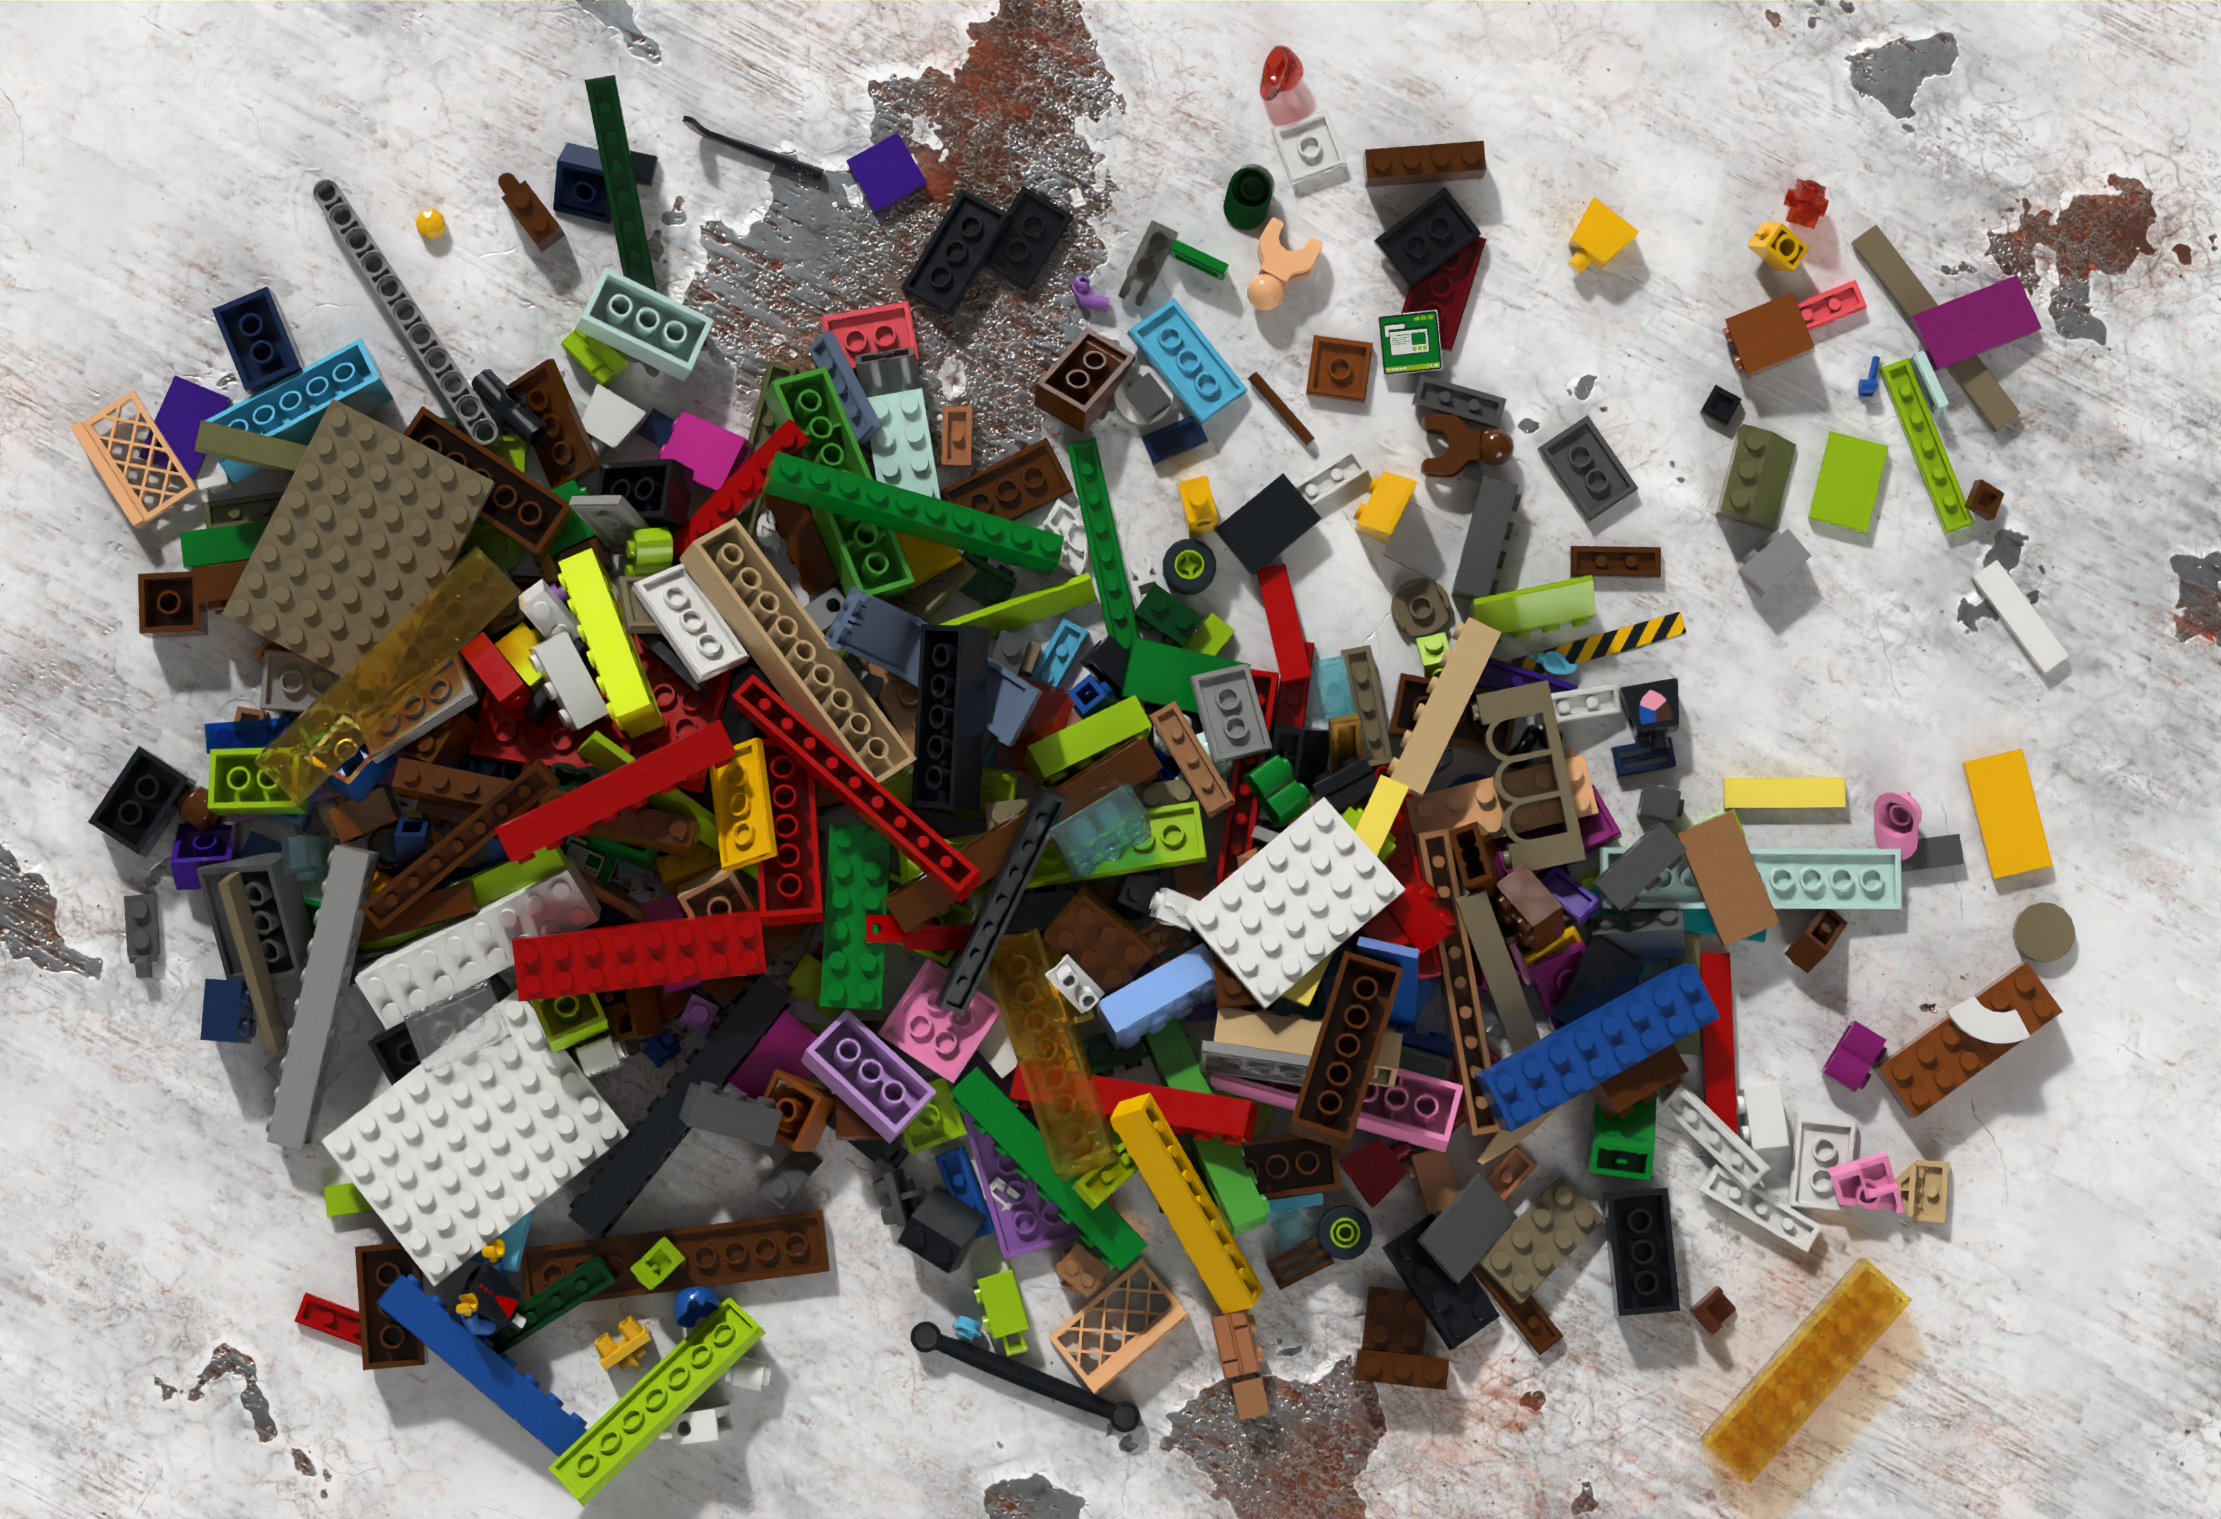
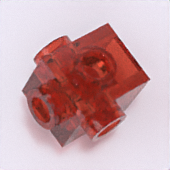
M1797 179L1794 189L1788 188L1783 202L1784 206H1788L1786 221L1815 229L1819 216L1824 217L1829 200L1825 199L1826 187L1813 180L1804 181Z

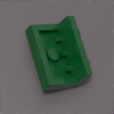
M1155 583L1134 612V617L1138 619L1136 624L1149 633L1152 630L1162 635L1160 640L1164 644L1174 647L1178 646L1179 648H1184L1204 619V616Z

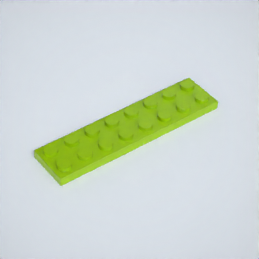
M728 1297L720 1304L718 1310H714L551 1464L548 1469L584 1507L766 1332L732 1298Z

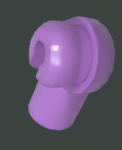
M1082 275L1076 277L1072 284V292L1079 305L1084 308L1107 312L1110 298L1095 295L1088 277Z

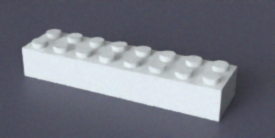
M572 858L567 859L570 863L568 868L480 907L478 912L446 922L361 966L355 981L386 1030L514 965L512 939L514 937L581 930L599 921L602 907Z

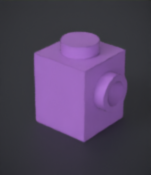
M695 991L692 993L679 1021L707 1034L710 1028L715 1024H719L723 1013L719 1012L721 1006L716 1001Z

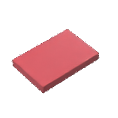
M909 301L821 317L823 331H832L854 372H857L855 356L871 352H886L897 348L914 347L916 359L919 361Z

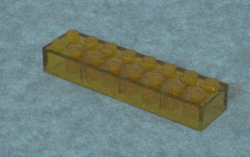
M1034 928L1000 942L987 970L1053 1172L1064 1182L1121 1159L1068 1000L1045 976L1049 970L1056 966L1050 946L1044 941V934L1038 928Z
M1858 1258L1698 1440L1740 1479L1750 1484L1903 1312L1912 1299L1869 1260Z

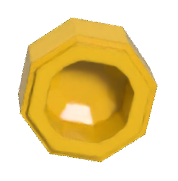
M433 208L421 211L415 220L418 233L428 240L440 238L446 229L443 215Z

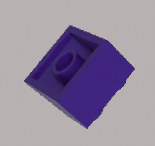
M222 821L215 828L210 825L205 830H197L188 823L179 824L170 860L177 890L202 889L196 870L199 867L240 859V823L234 824L232 821Z

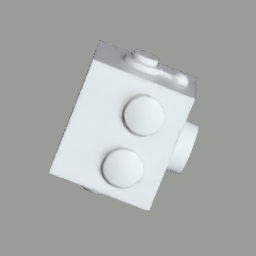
M1160 888V891H1156L1152 897L1149 909H1152L1150 916L1156 918L1163 925L1176 926L1183 930L1191 931L1192 926L1184 918V914L1200 901L1168 888Z

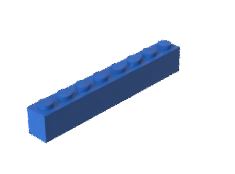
M411 1274L407 1278L404 1275H399L375 1304L556 1456L560 1457L587 1431L584 1427L588 1423L575 1412L571 1415L567 1414L561 1408L564 1403L551 1392L546 1396L538 1389L541 1385L539 1381L529 1373L522 1376L515 1370L518 1364L505 1353L500 1357L491 1350L494 1344L484 1335L476 1337L474 1334H469L464 1324L449 1317V1313L444 1310L448 1305L435 1294L429 1297L421 1291L424 1285Z

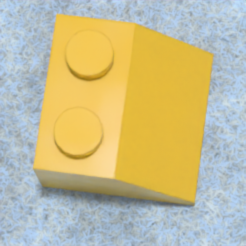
M1383 471L1380 479L1374 476L1367 490V493L1371 494L1367 504L1360 503L1353 519L1358 521L1355 529L1387 545L1418 482Z

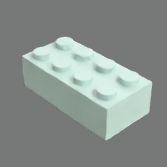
M605 267L598 278L575 330L684 382L694 366L714 320Z
M922 388L868 397L882 425L878 432L870 439L877 481L942 500Z

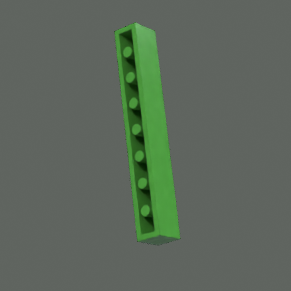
M1175 1017L1167 1021V1025L1159 1032L1154 1034L1148 1032L1140 1037L1162 1086L1218 1095L1215 1088H1209L1205 1079L1208 1077L1207 1072L1199 1070L1200 1060L1197 1061L1193 1054V1051H1195L1193 1040L1189 1034H1184L1180 1026L1183 1024L1182 1018L1177 1019ZM1185 1133L1232 1237L1266 1224L1270 1206L1265 1195H1259L1255 1187L1258 1182L1251 1167L1247 1168L1242 1159L1245 1157L1242 1145H1227L1222 1143V1139L1211 1137L1210 1141H1202L1193 1138V1134Z

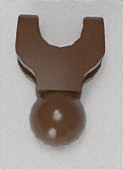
M1433 414L1422 418V427L1427 433L1444 436L1449 441L1448 451L1443 456L1427 458L1422 462L1421 473L1427 477L1453 478L1459 475L1466 466L1480 464V459L1488 465L1497 466L1507 462L1513 455V439L1502 429H1488L1481 434L1480 429H1470L1463 420L1453 414Z

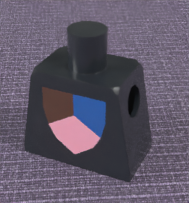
M1677 678L1621 687L1619 690L1621 706L1634 738L1649 737L1652 752L1669 749L1666 733L1675 732L1679 727Z

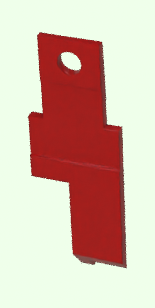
M865 915L866 943H904V950L960 951L973 923L933 926L931 916L925 920L927 924L914 933H911L909 930L904 933L892 915ZM874 924L880 926L879 934L873 933L872 926Z

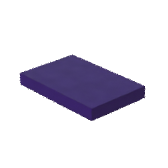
M174 376L156 416L155 423L191 479L196 481L207 454L194 451L200 422L228 409L231 399L188 380ZM150 430L144 443L146 445H151L154 434L152 430ZM158 441L156 447L163 448L160 442ZM142 448L139 457L147 461L150 449ZM155 451L153 464L167 469L169 456L165 452ZM173 465L172 471L178 472L176 467Z

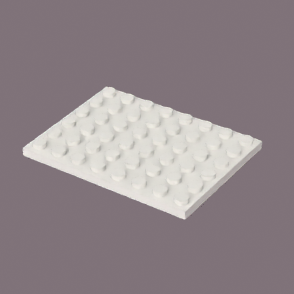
M516 989L321 1142L432 1285L436 1286L493 1241L492 1239H496L624 1139L629 1130L565 1049L552 1053L533 1007L528 1001L519 1002L518 990Z

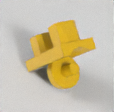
M629 1316L618 1325L619 1331L624 1336L623 1339L615 1343L607 1332L594 1341V1345L600 1355V1365L605 1371L616 1363L619 1364L622 1370L630 1365L637 1371L643 1367L640 1358L646 1355L648 1351L642 1345L651 1340L649 1336L650 1330L645 1323L641 1326L632 1316Z

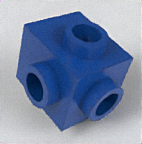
M1091 674L1068 692V695L1075 702L1072 708L1082 720L1117 704L1113 699V696L1116 694L1113 688L1105 680L1100 683Z

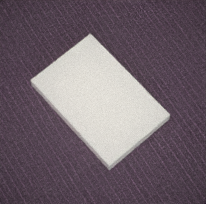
M1795 1116L1787 1206L1849 1213L1850 1206L1839 1205L1827 1168L1854 1161L1857 1122Z

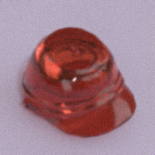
M1283 45L1276 46L1271 50L1265 61L1260 84V95L1266 101L1273 100L1280 92L1292 90L1303 77L1304 67L1302 62L1289 47Z

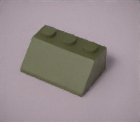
M1742 424L1737 430L1715 515L1773 531L1796 444L1772 431Z

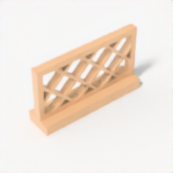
M134 390L85 422L79 421L70 427L131 524L139 530L149 526L151 520L198 490ZM131 401L138 408L135 421L120 418L123 406ZM142 416L147 423L141 422ZM103 419L113 421L110 437L99 435L94 425ZM119 422L134 425L131 441L116 439ZM140 426L151 428L153 431L151 445L136 443ZM103 440L109 441L108 448L103 442ZM158 441L160 442L163 448L156 447ZM114 443L129 445L126 462L115 460L112 456ZM135 447L150 449L146 466L131 463ZM155 451L165 452L169 456L167 470L152 467ZM119 465L125 466L124 471L121 470ZM173 465L176 467L178 472L172 471ZM130 467L145 470L142 486L132 485L128 481ZM151 471L166 474L162 490L147 488ZM171 475L182 477L188 487L179 493L168 492ZM134 489L141 490L139 496ZM146 492L161 494L159 506L148 512L144 505Z
M1141 1258L1054 1332L1049 1339L1085 1381L1091 1391L1098 1395L1190 1317V1315ZM1141 1268L1149 1276L1148 1290L1131 1288L1132 1276ZM1127 1281V1288L1120 1287ZM1153 1282L1161 1291L1152 1290ZM1114 1291L1126 1292L1125 1309L1108 1308L1109 1295ZM1130 1292L1147 1294L1146 1311L1129 1310ZM1152 1294L1165 1295L1171 1302V1305L1163 1312H1150ZM1104 1300L1103 1308L1096 1307ZM1090 1311L1103 1312L1101 1329L1084 1328L1085 1316ZM1107 1312L1124 1313L1123 1331L1106 1330ZM1128 1314L1146 1315L1145 1327L1140 1332H1127ZM1150 1316H1157L1149 1323ZM1080 1321V1328L1073 1327L1076 1323ZM1067 1331H1078V1349L1065 1348L1058 1339ZM1084 1332L1101 1333L1099 1351L1082 1350ZM1105 1334L1122 1335V1344L1118 1351H1104ZM1126 1336H1134L1126 1343ZM1070 1353H1078L1077 1361L1072 1357ZM1082 1354L1099 1355L1098 1368L1087 1375L1081 1368ZM1103 1355L1111 1356L1103 1363Z

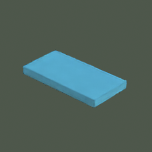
M1175 298L1131 328L1127 333L1200 426L1239 399L1248 390Z

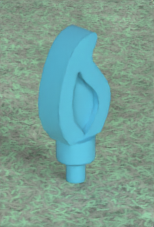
M1538 651L1537 654L1533 652L1529 654V658L1535 659V663L1541 664L1544 670L1551 674L1566 675L1574 672L1577 668L1576 663L1569 664L1565 657L1557 651L1547 653Z

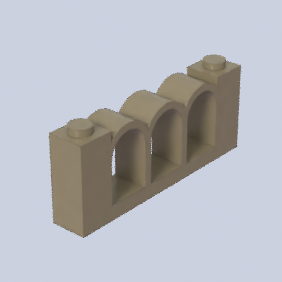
M1548 680L1475 695V702L1470 703L1473 720H1479L1480 726L1488 725L1484 733V745L1487 752L1495 760L1501 762L1493 774V787L1496 794L1503 801L1510 803L1502 815V829L1505 836L1513 842L1506 845L1507 851L1502 852L1505 869H1511V872H1513L1519 866L1525 864L1533 871L1586 860ZM1540 714L1547 749L1515 756H1506L1495 749L1492 742V734L1499 723ZM1549 755L1556 791L1524 798H1515L1503 789L1501 775L1509 764ZM1558 797L1564 833L1525 840L1518 837L1512 831L1510 817L1518 806Z

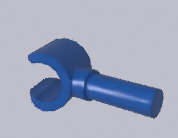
M1873 356L1868 379H1859V396L1871 397L1874 395L1878 386L1876 373L1880 357Z

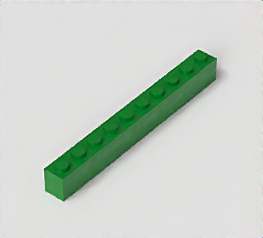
M776 452L769 463L763 487L764 493L1048 576L1060 561L1064 536L781 452Z

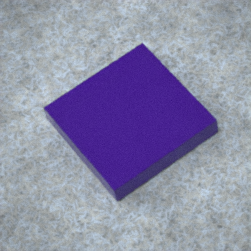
M898 132L846 160L875 213L927 185L925 178Z

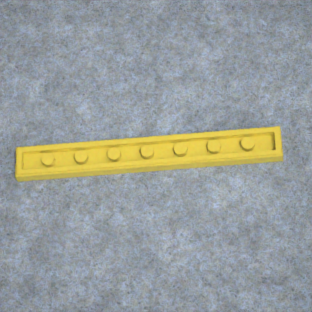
M1383 775L1380 776L1355 830V833L1377 857L1409 790L1408 786ZM1334 951L1285 992L1282 997L1309 1008Z

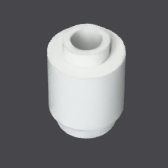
M741 1356L727 1370L725 1382L732 1383L734 1387L761 1392L763 1386H769L772 1368H767V1361Z

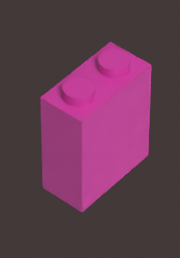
M683 411L680 418L678 417L674 421L671 428L672 435L668 443L660 449L658 460L674 459L693 469L692 484L715 493L746 462L753 445L742 436Z

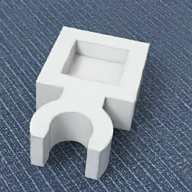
M1148 555L1144 557L1146 567L1142 570L1135 567L1133 560L1129 562L1131 573L1138 577L1137 581L1131 582L1137 607L1154 583L1164 589L1160 574L1150 575L1152 561Z

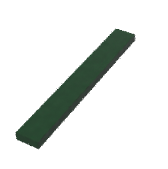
M609 75L586 79L585 84L623 276L657 292L616 76Z

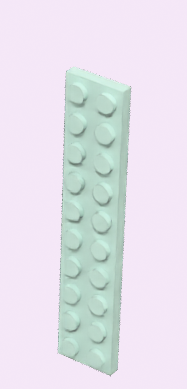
M1600 848V875L1629 848ZM1748 848L1774 909H1902L1901 849ZM1683 853L1681 856L1684 859L1672 870L1666 868L1659 875L1661 881L1649 891L1645 888L1637 895L1639 901L1631 909H1706ZM1600 896L1602 904L1600 909H1612Z

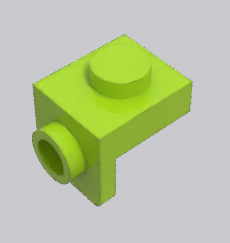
M1445 632L1416 638V646L1425 678L1432 679L1433 676L1439 678L1443 670L1439 663L1445 650H1450Z
M664 1236L630 1270L642 1285L652 1290L663 1282L686 1258Z

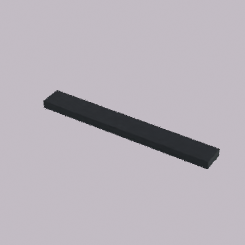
M1039 785L935 1001L938 1007L963 1016L965 1015L1069 800L1066 795Z

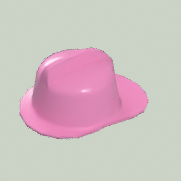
M1904 791L1900 794L1887 792L1878 796L1874 803V835L1876 844L1879 849H1901V860L1911 857L1916 851L1918 845V826L1922 820L1921 807L1910 796V792Z

